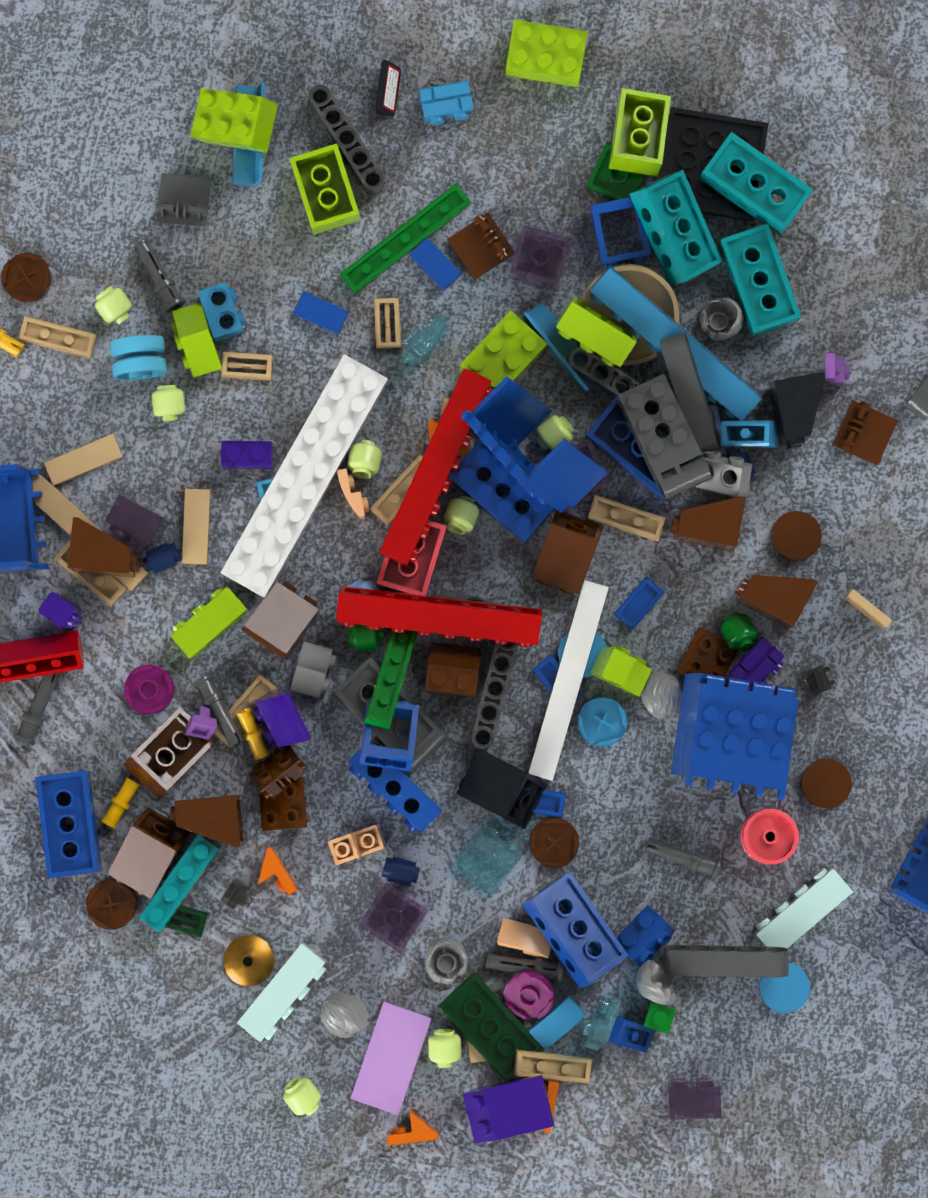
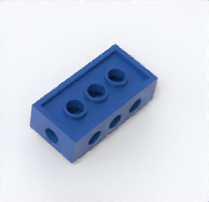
M481 440L461 461L457 471H453L448 478L452 480L451 483L466 496L472 498L480 508L523 544L530 539L555 510L548 503L542 505L535 497L532 498L522 488L523 486L517 482ZM486 470L490 473L491 477L487 481H480L476 475L479 471ZM498 487H507L510 494L505 498L499 497L496 494ZM523 502L528 505L529 511L525 514H519L515 510V505Z
M360 748L348 761L351 765L349 770L358 779L364 777L370 783L367 788L376 797L380 795L388 800L385 805L395 815L400 812L406 818L403 823L413 833L417 830L422 833L443 810L401 770L382 767V774L379 777H371L369 774L370 765L359 764ZM391 781H397L401 786L399 794L395 796L390 795L387 791V785ZM410 798L416 799L419 803V809L415 813H409L405 809V803Z
M84 770L35 777L47 878L102 871L90 771ZM64 792H68L71 796V802L68 806H64L61 803V795ZM67 817L72 818L74 821V828L71 831H67L64 828V821ZM71 842L77 846V853L73 857L67 853V846Z
M571 872L560 876L522 904L579 988L592 984L629 956ZM558 905L561 906L563 913L560 912ZM573 926L576 928L577 934L574 932ZM588 947L591 949L592 955L589 954Z

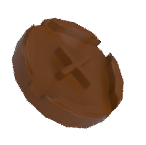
M20 253L5 263L1 273V281L6 293L14 300L22 303H33L42 299L49 291L52 275L48 264L40 256L32 253Z
M802 511L787 512L776 521L772 529L771 538L774 548L782 557L788 560L800 561L815 554L821 544L822 533L820 525L813 516Z
M819 759L805 768L801 777V789L812 805L819 808H834L841 805L848 798L852 789V779L848 769L841 762L834 759Z
M556 817L547 818L539 822L531 831L529 839L530 851L535 860L543 866L551 868L563 867L570 863L577 855L580 845L575 828L566 820Z
M107 879L97 883L90 890L86 899L89 919L96 926L105 930H116L126 926L133 919L137 910V899L134 891L126 884H120L115 880Z

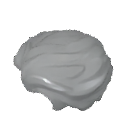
M730 298L715 299L706 303L699 314L700 330L714 341L727 340L733 337L742 328L744 319L742 307L737 301Z
M659 671L649 675L641 692L642 702L648 712L657 719L672 718L680 710L683 688L676 676L672 674L667 675Z
M440 938L428 947L425 966L429 976L435 982L452 984L456 981L457 977L466 973L468 956L461 942L451 938Z
M647 960L637 972V990L641 996L657 1004L672 1005L676 1000V994L672 985L673 977L664 974V967L662 965Z
M346 993L330 994L322 1004L321 1020L324 1026L334 1035L349 1038L353 1034L364 1030L368 1020V1012L365 1005L355 996Z

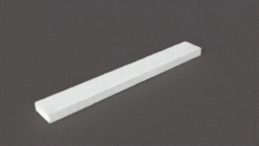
M584 580L528 773L530 775L553 781L609 588L607 586Z

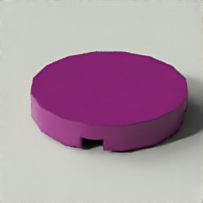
M152 664L141 665L132 670L124 684V696L129 706L137 712L146 715L157 714L165 710L172 702L175 693L174 682L170 674L163 668Z
M535 971L516 973L508 980L504 989L506 1007L514 1016L523 1020L544 1017L549 1013L554 1003V989L551 982L544 975Z

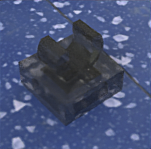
M821 665L801 673L809 696L832 689L831 685L835 681H829L826 672L830 671L829 667Z
M236 878L233 879L221 897V900L232 909H235L238 903L248 908L253 901L250 896L245 894L248 889L247 886Z

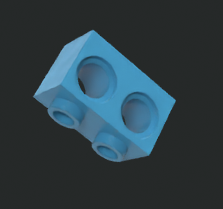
M224 282L198 291L215 342L244 333L242 326L246 325L242 311H236L234 302H237L238 299L233 287L228 288L227 283ZM222 294L226 297L222 305L213 304V298L216 295ZM232 318L234 324L231 328L225 329L221 327L222 320Z

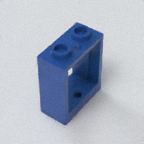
M631 197L595 204L589 207L601 266L607 265L608 268L611 265L615 267L622 265L623 261L631 260L632 264L645 262L646 257L651 255L648 236L635 209L643 250L607 256L599 215L635 209Z
M369 698L367 702L365 718L371 702V698ZM407 701L397 702L393 717L410 719L407 750L370 745L372 725L365 723L364 719L359 764L410 771L414 758L419 705H413Z

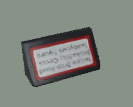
M388 60L381 62L375 109L378 115L394 116L401 69Z

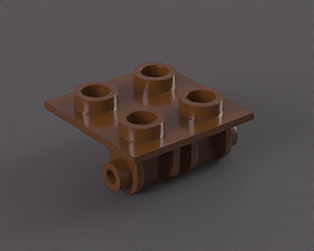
M489 213L478 215L474 218V222L447 239L474 280L516 254Z
M852 400L832 445L878 466L898 420L870 408V405L866 402L861 401L859 403Z
M699 627L697 632L694 633L695 636L691 644L687 647V652L684 653L685 657L681 665L678 666V674L684 677L685 674L703 673L705 675L711 674L725 678L738 650L730 649L725 640Z
M287 745L277 747L270 757L254 765L252 771L248 774L260 793L268 800L270 797L274 798L283 791L276 781L286 789V785L280 778L284 776L292 784L293 782L286 773L288 772L295 781L304 774V770L307 767L299 759L293 748Z
M299 777L295 781L293 778H290L293 782L292 784L286 778L281 779L286 785V789L276 781L283 791L274 798L270 797L268 800L259 791L262 831L307 828V805H305L307 798L304 792L305 782L303 777Z

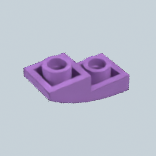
M825 353V380L836 386H844L845 379H849L850 364H845V357H835V353Z

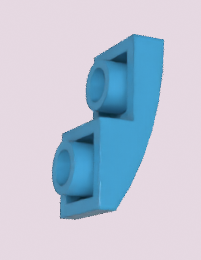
M569 995L552 1007L546 1016L529 1028V1033L546 1050L572 1029L586 1013Z

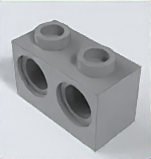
M706 451L705 454L701 455L707 465H711L714 469V475L711 474L712 479L695 487L733 497H740L748 493L752 464L744 462V459L741 457H722L721 453L716 451ZM731 471L736 473L737 480L732 478Z

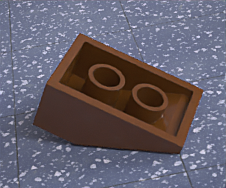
M181 707L123 764L159 800L216 742L212 737L210 740L185 735L186 725L191 717Z

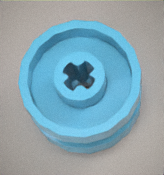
M130 336L119 338L109 343L110 356L118 360L111 365L113 379L121 381L144 380L160 377L168 373L166 359L159 357V355L165 352V343L162 336Z

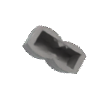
M304 641L290 690L320 698L321 693L326 694L330 680L326 679L328 669L333 670L337 657L332 655L333 649Z

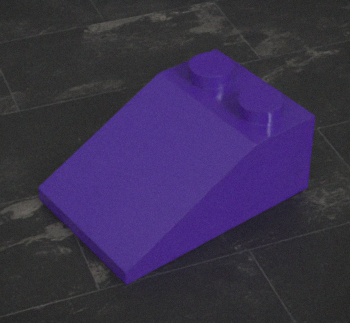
M279 687L253 700L256 707L252 708L259 722L264 721L267 727L264 733L270 744L275 743L279 748L311 739L289 692Z
M542 1075L481 1086L463 1093L475 1144L496 1141L555 1126Z

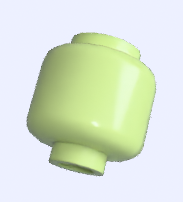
M110 286L95 297L97 299L95 308L106 323L116 321L117 324H120L130 316L128 311L131 309L132 303L121 288Z
M176 385L158 386L157 391L152 393L153 413L157 417H162L163 422L178 420L177 415L185 412L184 393Z
M553 415L537 428L539 437L536 440L545 451L547 449L552 451L563 439L569 443L573 440L572 433L574 428L564 416L558 417Z
M361 440L360 443L351 446L347 467L353 476L360 479H369L379 471L382 452L375 446L374 442Z
M468 496L451 499L443 516L447 529L459 535L472 531L479 516V508L474 504V500Z
M453 1029L435 1030L434 1034L428 1038L429 1059L432 1062L438 1063V1067H452L453 1062L460 1060L462 1056L461 1037L454 1033Z
M296 1077L284 1087L283 1099L296 1115L306 1114L309 1116L319 1108L318 1103L321 1099V1093L310 1079Z

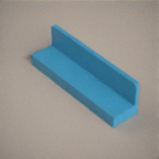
M261 82L258 87L237 85L235 93L265 98V83ZM233 148L232 185L257 187L262 181L263 152Z
M541 302L528 313L527 311L524 312L522 319L548 344L547 350L581 392L586 395L596 386L580 377L566 361L568 354L579 346L573 339L567 340L558 333L559 329L556 328L557 319L545 304ZM574 354V363L578 366H583L585 363L584 357L581 354ZM595 368V376L600 380H604V377Z

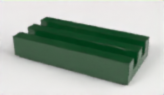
M181 905L178 910L202 916L201 920H195L175 914L172 919L199 926L198 931L168 923L166 928L202 937L208 912Z

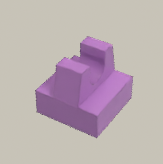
M200 706L199 714H192L186 725L185 735L210 740L217 727V719L210 718V708Z

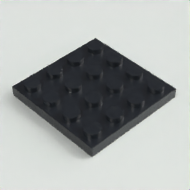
M671 107L659 179L683 170L702 214L752 222L753 216L700 180V176L731 132L764 154L769 123ZM730 167L733 173H741V169L739 167ZM750 181L753 187H759V181Z

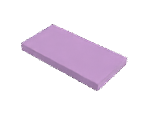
M384 1001L350 1099L399 1115L432 1018Z

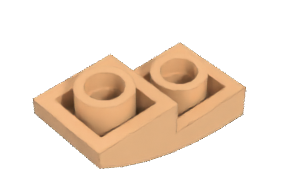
M347 468L337 470L338 479L347 502L360 519H366L365 512H369L367 497L362 498L361 491L351 493V490L355 489L353 474L348 475Z
M379 823L328 841L336 865L387 847Z
M503 918L497 939L498 945L523 950L524 954L549 958L552 947L538 927Z

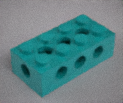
M733 132L729 134L700 176V180L761 223H768L769 228L780 236L813 191L808 185ZM730 167H739L741 169V173H733ZM750 181H759L762 187L755 188L751 185ZM771 195L780 196L782 202H774Z
M683 170L666 175L629 194L670 286L686 282L722 263Z
M768 223L720 239L718 248L737 301L742 307L744 321L750 338L797 323L801 315ZM751 253L755 255L757 261H748L745 254ZM757 276L763 278L765 285H757L753 278ZM762 300L771 301L773 308H765L762 305Z

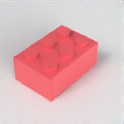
M428 521L427 525L431 526L425 540L420 539L416 547L420 549L419 555L415 563L410 562L408 567L384 557L376 583L377 586L399 593L427 596L447 526Z

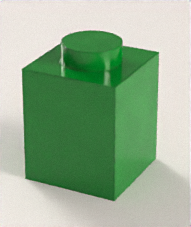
M649 1000L642 1025L668 1034L676 1009Z

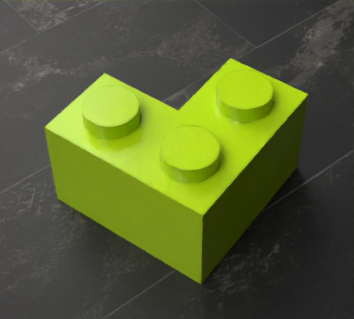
M201 302L172 311L175 321L171 322L178 350L183 349L185 353L181 355L185 369H191L193 377L222 369Z
M611 645L610 648H601L590 674L629 694L640 697L652 669L646 666L647 661L637 656L631 657V651L618 645Z

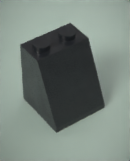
M824 372L776 380L769 387L775 422L779 423L780 447L787 446V449L802 447V444L811 436L825 379Z
M479 749L478 753L471 760V766L466 776L460 781L456 794L525 829L548 784ZM523 787H525V788H531V790H530V791H527V790L523 789Z

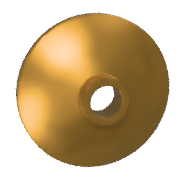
M246 935L235 939L227 947L224 954L225 971L239 985L255 986L262 983L269 977L274 967V954L271 947L265 940L257 936ZM249 956L253 959L251 966L244 964L243 960L245 957Z

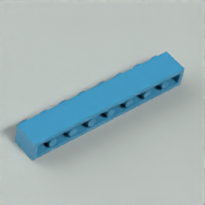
M611 265L590 287V292L593 293L590 297L600 306H603V304L607 305L612 310L610 314L621 323L624 320L631 326L629 331L640 339L643 336L650 343L647 346L657 355L662 353L660 339L685 332L703 389L706 390L705 396L714 404L717 401L725 407L723 411L731 419L735 420L737 417L743 421L762 400L761 395Z

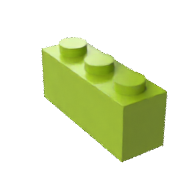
M228 586L225 589L222 587L217 589L210 596L212 600L207 605L200 604L191 612L193 617L187 622L184 620L180 621L172 628L174 633L170 637L189 659L193 660L249 612Z

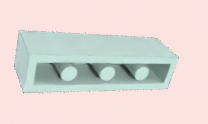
M823 868L813 876L815 881L808 887L804 884L794 893L796 897L791 902L784 901L775 909L777 914L770 920L767 917L761 920L755 926L758 930L754 932V935L765 947L788 948L852 894L853 891L833 868L828 870Z
M303 942L239 1019L237 1024L259 1042L264 1038L269 1041L278 1030L274 1026L280 1018L284 1021L294 1010L291 1004L295 999L298 998L301 1001L309 992L308 983L313 978L317 981L326 971V968L323 967L326 960Z

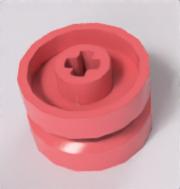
M760 809L752 812L744 820L740 829V843L744 852L752 860L762 864H778L786 861L795 852L799 843V831L795 821L787 813L778 809ZM767 832L774 833L771 836L773 841L766 840L765 835Z

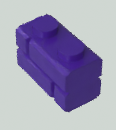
M221 441V466L223 469L262 468L273 470L274 445L272 441Z
M55 592L49 593L38 612L67 631L75 630L83 620L81 616L82 610Z
M761 636L727 675L730 678L748 680V691H750L752 681L767 684L764 679L770 673L775 675L782 668L784 663L781 660L785 656L767 639Z

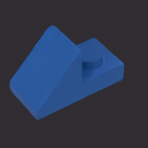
M618 1016L608 1041L647 1053L655 1030L645 1027L636 1021Z

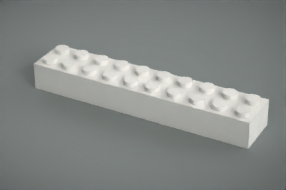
M343 355L221 571L223 576L263 598L266 597L335 478L337 470L340 469L351 446L354 444L384 391L388 378L347 355Z

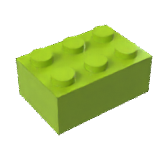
M514 19L505 76L579 87L588 31Z
M201 88L190 137L207 144L267 153L278 104L262 96Z
M625 88L621 89L617 103L609 169L658 177L663 162L671 96Z
M337 143L289 158L313 235L360 221V214Z
M572 295L557 319L556 328L559 329L558 333L567 340L574 338L581 343L579 346L590 354L595 351L602 356L601 360L611 367H614V365L621 367L637 342V337L627 328Z
M510 310L460 364V370L463 371L465 368L492 380L490 387L494 389L506 376L516 382L547 349L548 344Z

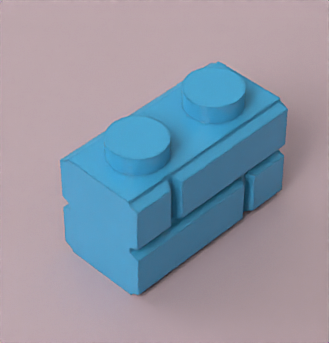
M468 80L419 89L425 123L430 122L431 125H439L448 118L454 117L456 121L468 119L469 114H473V103Z
M722 421L721 446L778 448V422Z

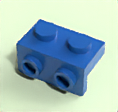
M647 905L617 937V940L629 957L641 967L647 960H653L655 953L661 946L666 945L671 940L675 930Z

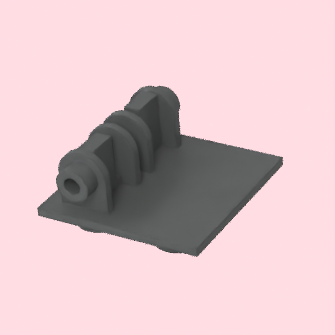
M162 173L159 202L156 204V212H158L157 222L206 227L211 178Z

